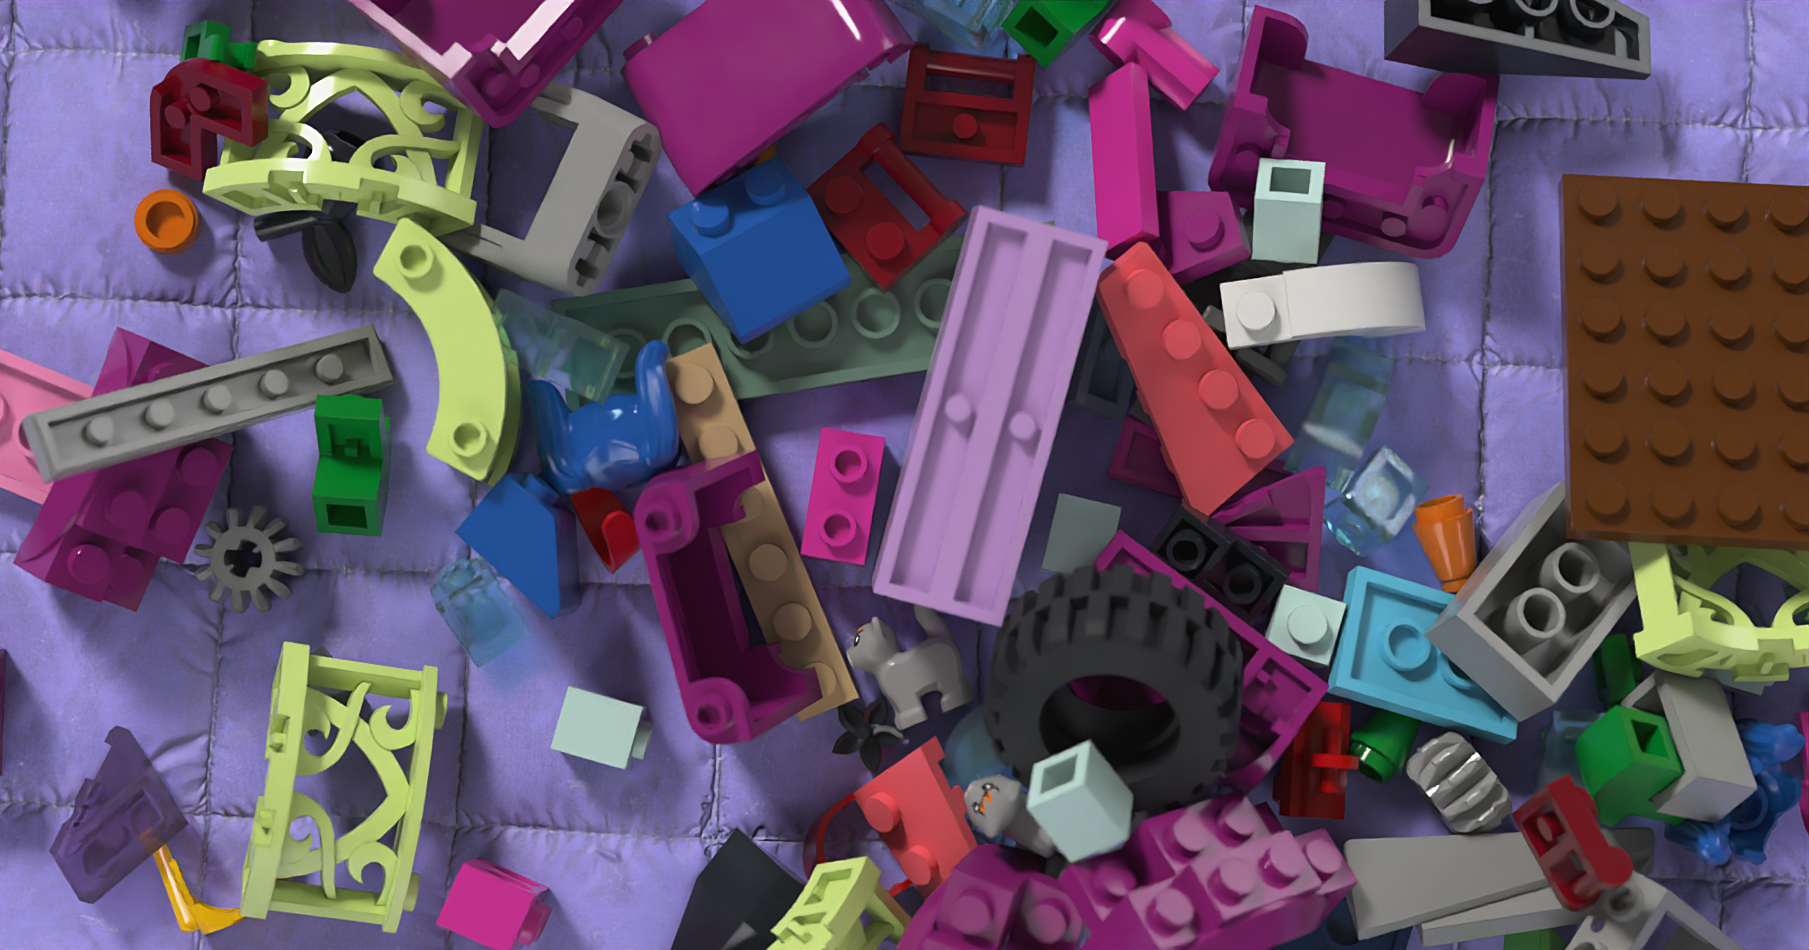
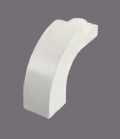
M1369 262L1284 271L1283 275L1220 284L1227 342L1230 350L1331 336L1356 335L1366 340L1427 331L1418 266L1413 263Z

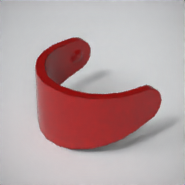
M591 487L585 492L580 491L569 495L581 526L594 551L606 569L614 574L641 549L634 516L610 490Z
M854 792L829 807L817 817L810 827L803 844L802 853L804 872L808 881L817 864L827 863L824 854V835L833 815L839 810L845 809L850 802L856 799L853 794ZM907 878L901 883L893 885L887 892L893 897L913 883Z

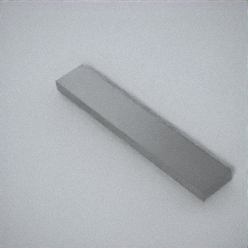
M369 324L32 413L21 420L43 482L46 484L315 409L318 395L343 396L353 394L362 396L386 389L394 384L395 380L374 324Z

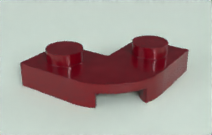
M190 58L174 66L166 74L164 80L152 88L150 95L151 162L203 182L205 181L207 169L218 166L217 134L252 148L268 138V81L220 62L208 60L207 58Z

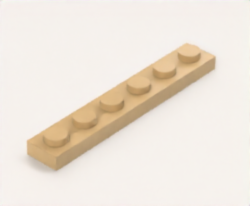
M713 342L666 361L665 373L674 398L679 433L692 463L757 449ZM761 460L766 481L750 487L743 495L740 505L744 506L746 518L735 523L721 525L720 528L766 642H780L782 654L778 656L787 665L798 670L811 667L816 669L823 698L797 713L798 719L801 722L857 699L859 694Z

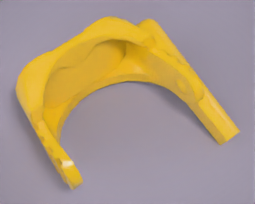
M163 834L154 836L149 840L161 878L182 932L191 933L200 929L202 934H208L248 918L240 916V907L229 909L217 908L199 900L188 888L184 880V872L179 868L177 860L172 858ZM293 877L278 878V880L294 882Z

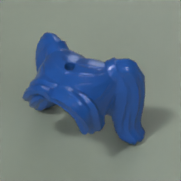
M653 340L639 351L635 365L637 393L613 394L587 403L576 411L568 408L559 390L548 381L533 379L522 386V391L531 404L535 441L542 472L548 484L558 493L571 495L580 491L585 492L591 487L613 491L634 489L648 483L653 476L677 466L681 457V441L674 398L665 373V364L670 352L667 344L662 343L660 340Z
M1755 718L1737 719L1734 723L1758 789L1717 823L1686 818L1678 825L1664 822V837L1676 846L1698 853L1699 857L1704 859L1707 865L1725 863L1732 853H1734L1739 861H1749L1756 866L1762 864L1767 860L1765 855L1766 843L1772 830L1776 827L1779 817L1792 809L1801 799L1802 782L1799 778L1786 772L1779 765V763L1794 757L1806 743V739L1797 731V727L1789 723L1775 726Z

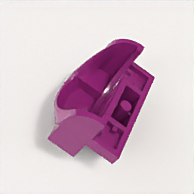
M117 326L108 345L107 354L91 398L210 366ZM211 437L54 481L30 531L20 544L13 564L48 584L99 603L105 600L137 612L160 557L162 556L183 565L234 446Z
M1119 529L1092 564L1097 565L1098 571H1113L1115 564L1133 565L1134 573L1150 576L1152 570L1169 575L1172 577V585L1182 589L1187 584L1205 597V609L1211 606L1217 608L1229 622V632L1239 641L1242 651L1241 666L1244 669L1241 706L1251 714L1241 710L1238 742L1234 755L1227 760L1226 770L1213 784L1227 786L1233 791L1242 789L1246 796H1248L1298 733L1297 730L1330 686ZM1087 675L1066 683L1070 692L1076 697L1094 706L1109 710H1140L1166 700L1164 696L1149 685L1121 675Z
M1242 789L1144 820L1120 849L1071 864L1058 878L1091 934L1079 950H1264L1318 929L1326 916L1359 882L1324 827L1293 837L1289 829H1283L1266 801L1252 805Z
M983 844L974 847L952 868L950 876L928 897L908 925L896 950H1079L1086 925L1060 881L1043 874L1048 858L1017 847ZM1012 924H1013L1010 937H1009V939L1004 943V941H1005V939H1006V937H1007V935H1008V932H1009V930H1010V928H1011V926H1012Z

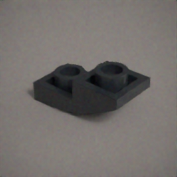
M1183 502L1147 548L1148 551L1192 584L1202 589L1249 626L1254 623L1292 572L1235 531Z

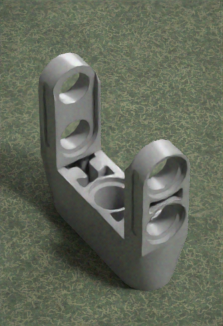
M551 80L529 107L535 109L541 119L574 130L575 133L525 240L523 241L475 221L473 226L435 238L446 248L543 289L583 297L591 294L598 288L606 274L658 162L661 152V137L655 125L592 94Z

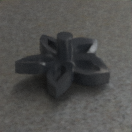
M885 696L871 702L864 710V713L853 706H837L839 721L844 728L850 731L837 739L831 753L848 755L860 749V757L864 765L873 773L877 772L882 760L880 745L887 747L896 746L908 739L898 728L891 725H883L889 712Z

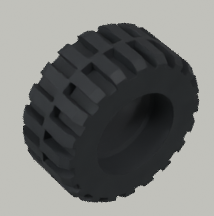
M1115 564L1113 571H1098L1097 565L1079 567L1074 569L1073 577L1066 579L1060 573L1041 582L1038 593L1034 590L1026 592L1013 604L1012 613L1004 617L1002 626L997 631L984 697L986 705L983 717L986 732L993 740L992 748L1005 767L1013 765V777L1020 781L1029 791L1034 764L1091 741L1133 794L1130 820L1135 817L1137 812L1147 811L1150 817L1166 813L1172 809L1173 802L1178 800L1183 806L1201 795L1204 791V784L1210 786L1215 783L1226 770L1227 760L1234 755L1239 735L1244 669L1241 666L1242 651L1239 641L1229 632L1230 624L1217 608L1211 606L1205 609V597L1187 584L1182 589L1172 585V577L1155 570H1152L1150 576L1134 573L1133 565ZM1087 675H1121L1149 685L1164 696L1166 700L1140 710H1109L1081 700L1063 684Z

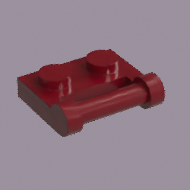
M915 42L916 45L909 51L898 148L905 155L1024 168L1036 59L1030 54L1021 53L1017 54V59L930 50V43ZM926 75L1014 84L1013 98L1003 99L925 90Z
M880 122L869 129L855 147L805 190L811 196L830 236L885 294L950 237L966 221L969 213L956 199L949 202L896 146L894 142L897 136L883 122ZM875 161L882 166L931 219L919 232L863 174Z
M1570 774L1545 785L1511 814L1558 901L1569 911L1582 912L1587 910L1597 902L1602 890L1617 889L1630 879L1633 873L1631 857L1623 849L1609 846L1597 824L1599 813L1592 797L1584 788L1575 785ZM1577 853L1585 870H1577L1571 856Z

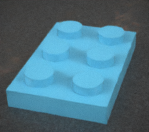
M1356 566L1349 571L1343 599L1346 607L1336 637L1328 680L1330 687L1326 692L1502 745H1506L1516 739L1518 720L1424 636L1455 595L1362 566Z

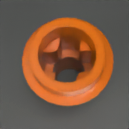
M1452 494L1434 498L1414 506L1413 511L1416 521L1411 524L1437 580L1440 581L1442 591L1447 593L1459 591L1478 567L1473 508L1465 506L1462 494Z

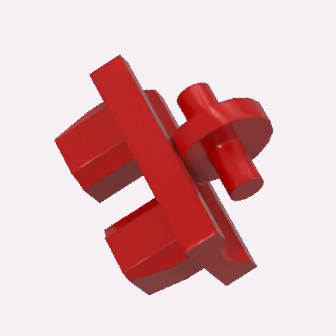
M1319 701L1297 730L1298 733L1283 751L1282 770L1273 778L1272 800L1279 804V816L1344 820L1347 769H1359V756L1348 755L1351 704Z

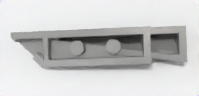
M1650 827L1601 829L1609 846L1619 847L1628 853L1631 857L1634 871L1646 875L1652 872L1655 836ZM1521 832L1352 839L1344 844V859L1359 881L1346 895L1358 940L1416 925L1422 946H1436L1583 923L1594 906L1592 905L1582 912H1572L1562 906ZM1577 853L1571 856L1577 870H1585Z

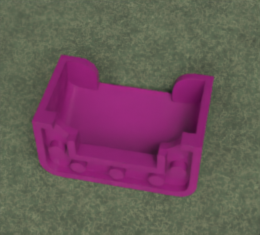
M349 0L363 18L466 108L493 128L504 127L517 119L624 1Z
M707 0L659 38L651 32L629 46L622 54L627 63L619 72L647 121L655 125L659 130L663 150L679 178L696 199L739 176L737 167L751 166L759 160L758 155L853 83H861L870 76L865 67L871 71L886 60L889 64H892L913 48L916 43L885 0Z
M1255 4L1246 29L1210 164L1208 185L1211 192H1229L1238 202L1239 207L1254 211L1260 158L1325 162L1321 231L1414 258L1434 259L1449 253L1460 236L1486 178L1500 75L1436 71L1429 80L1425 92L1421 93L1304 59L1309 39L1306 27L1297 18L1289 14Z
M758 449L679 465L653 476L646 484L634 511L636 531L687 720L692 730L702 740L715 745L751 741L823 698L815 667L798 670L787 665L778 656L782 654L779 641L751 645L720 526L735 523L746 518L744 506L740 505L743 495L750 487L766 481Z

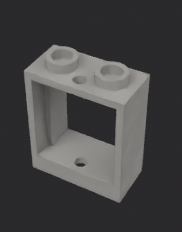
M1633 870L1630 879L1619 888L1613 890L1604 889L1565 950H1642L1664 914L1679 924L1664 950L1745 949L1668 889ZM1604 921L1603 929L1595 933L1596 925Z

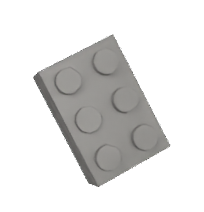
M1561 480L1525 506L1424 636L1519 722H1522L1556 703L1638 595L1628 542L1566 539L1565 481Z

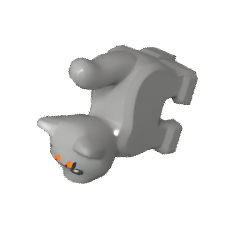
M914 604V614L927 633V638L905 652H900L899 643L893 629L882 619L874 616L870 623L863 625L857 630L853 644L846 651L847 658L854 669L865 670L876 677L882 693L895 710L894 722L898 730H903L928 719L922 702V696L925 693L933 690L942 693L940 704L943 712L975 699L969 681L963 675L962 655L948 624L935 609Z
M998 774L977 779L969 785L964 798L969 817L974 825L983 830L989 838H994L1001 833L1014 840L1015 845L1045 858L1055 854L1058 849L1057 845L1027 810L1029 794L1022 791V783L1020 781L1010 780L1006 776Z

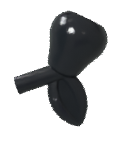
M328 129L318 132L326 141L332 161L349 163L354 153L367 142L354 134L340 129ZM308 146L305 149L303 159H308L312 154L313 150ZM383 157L378 158L374 162L373 168L385 170ZM324 199L321 211H279L254 219V229L261 242L302 231L303 254L314 275L324 285H327L328 288L336 292L346 294L351 290L357 273V253L353 239L342 221L358 206V203Z

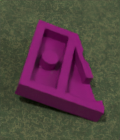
M1156 191L1159 237L1149 242L1148 245L1179 286H1183L1252 256L1238 202L1229 192Z
M1324 466L1311 467L1224 503L1209 515L1290 569L1292 572L1285 581V585L1306 591H1318L1326 485Z

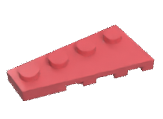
M1138 241L1099 274L1094 294L1121 358L1126 359L1138 387L1135 391L1146 414H1149L1162 444L1159 447L1169 471L1174 473L1184 496L1182 502L1209 516L1295 441L1148 243Z
M936 736L853 793L856 797L855 801L863 811L866 820L880 835L901 865L906 877L913 882L925 901L950 876L952 868L974 847L979 846L964 817V814L968 812L964 801L965 794L960 785L949 786L938 763L946 755ZM1012 924V926H1011V928H1010V930H1009V932H1008V935H1007V937H1006L1004 943H1005V942L1009 939V937H1010L1013 924Z

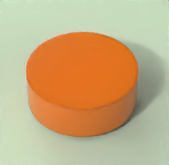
M162 189L150 193L140 202L135 212L134 225L138 237L146 246L161 254L175 255L188 250L197 241L202 229V218L198 207L190 198L175 190Z

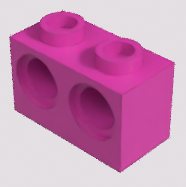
M821 427L800 552L802 558L865 568L886 444L885 437Z
M477 857L462 864L436 924L493 950H518L523 945L530 947L533 941H538L552 911V906L543 903L549 887L482 857Z

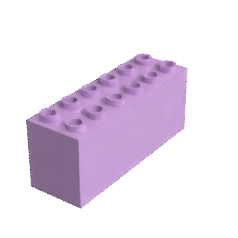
M983 206L972 207L872 570L873 593L991 625L1002 626L1109 241Z

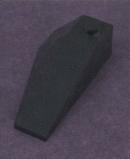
M1385 0L1384 60L1441 72L1646 80L1651 75L1650 19L1617 0Z
M737 827L697 877L671 950H767L778 940L771 930L791 909L806 887L807 882Z

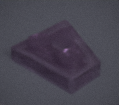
M118 725L109 731L104 741L111 745V748L95 779L85 778L74 800L73 814L62 824L49 850L79 901L94 904L189 825L130 729Z

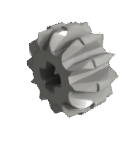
M254 506L247 521L239 508H229L226 511L229 530L215 521H209L205 525V529L216 540L214 546L196 544L194 547L196 555L211 558V565L201 567L195 572L196 579L204 582L218 578V581L211 588L208 598L212 602L220 603L231 594L230 604L232 612L245 613L249 607L251 597L259 612H268L272 609L269 589L282 598L288 599L293 595L294 592L291 586L282 577L284 573L295 576L303 575L305 569L303 565L287 562V555L301 550L303 542L299 538H288L280 541L287 532L290 522L285 517L279 516L267 525L268 513L265 507ZM254 542L257 547L252 551L262 555V563L260 568H249L246 577H244L241 573L246 570V567L237 565V556L239 551L249 552Z
M1445 731L1434 739L1430 738L1417 748V753L1406 762V771L1411 782L1434 813L1438 815L1454 835L1489 834L1502 824L1501 820L1512 811V801L1507 790L1500 783L1497 775L1486 764L1485 760L1480 757L1470 743L1465 741L1461 734Z

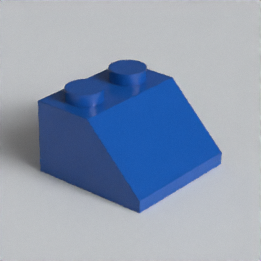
M777 155L667 214L677 262L742 345L851 285V277L811 196Z
M542 471L538 475L532 472L505 473L454 533L551 619L572 614L581 605L576 514L564 504L570 496L560 494L551 487Z

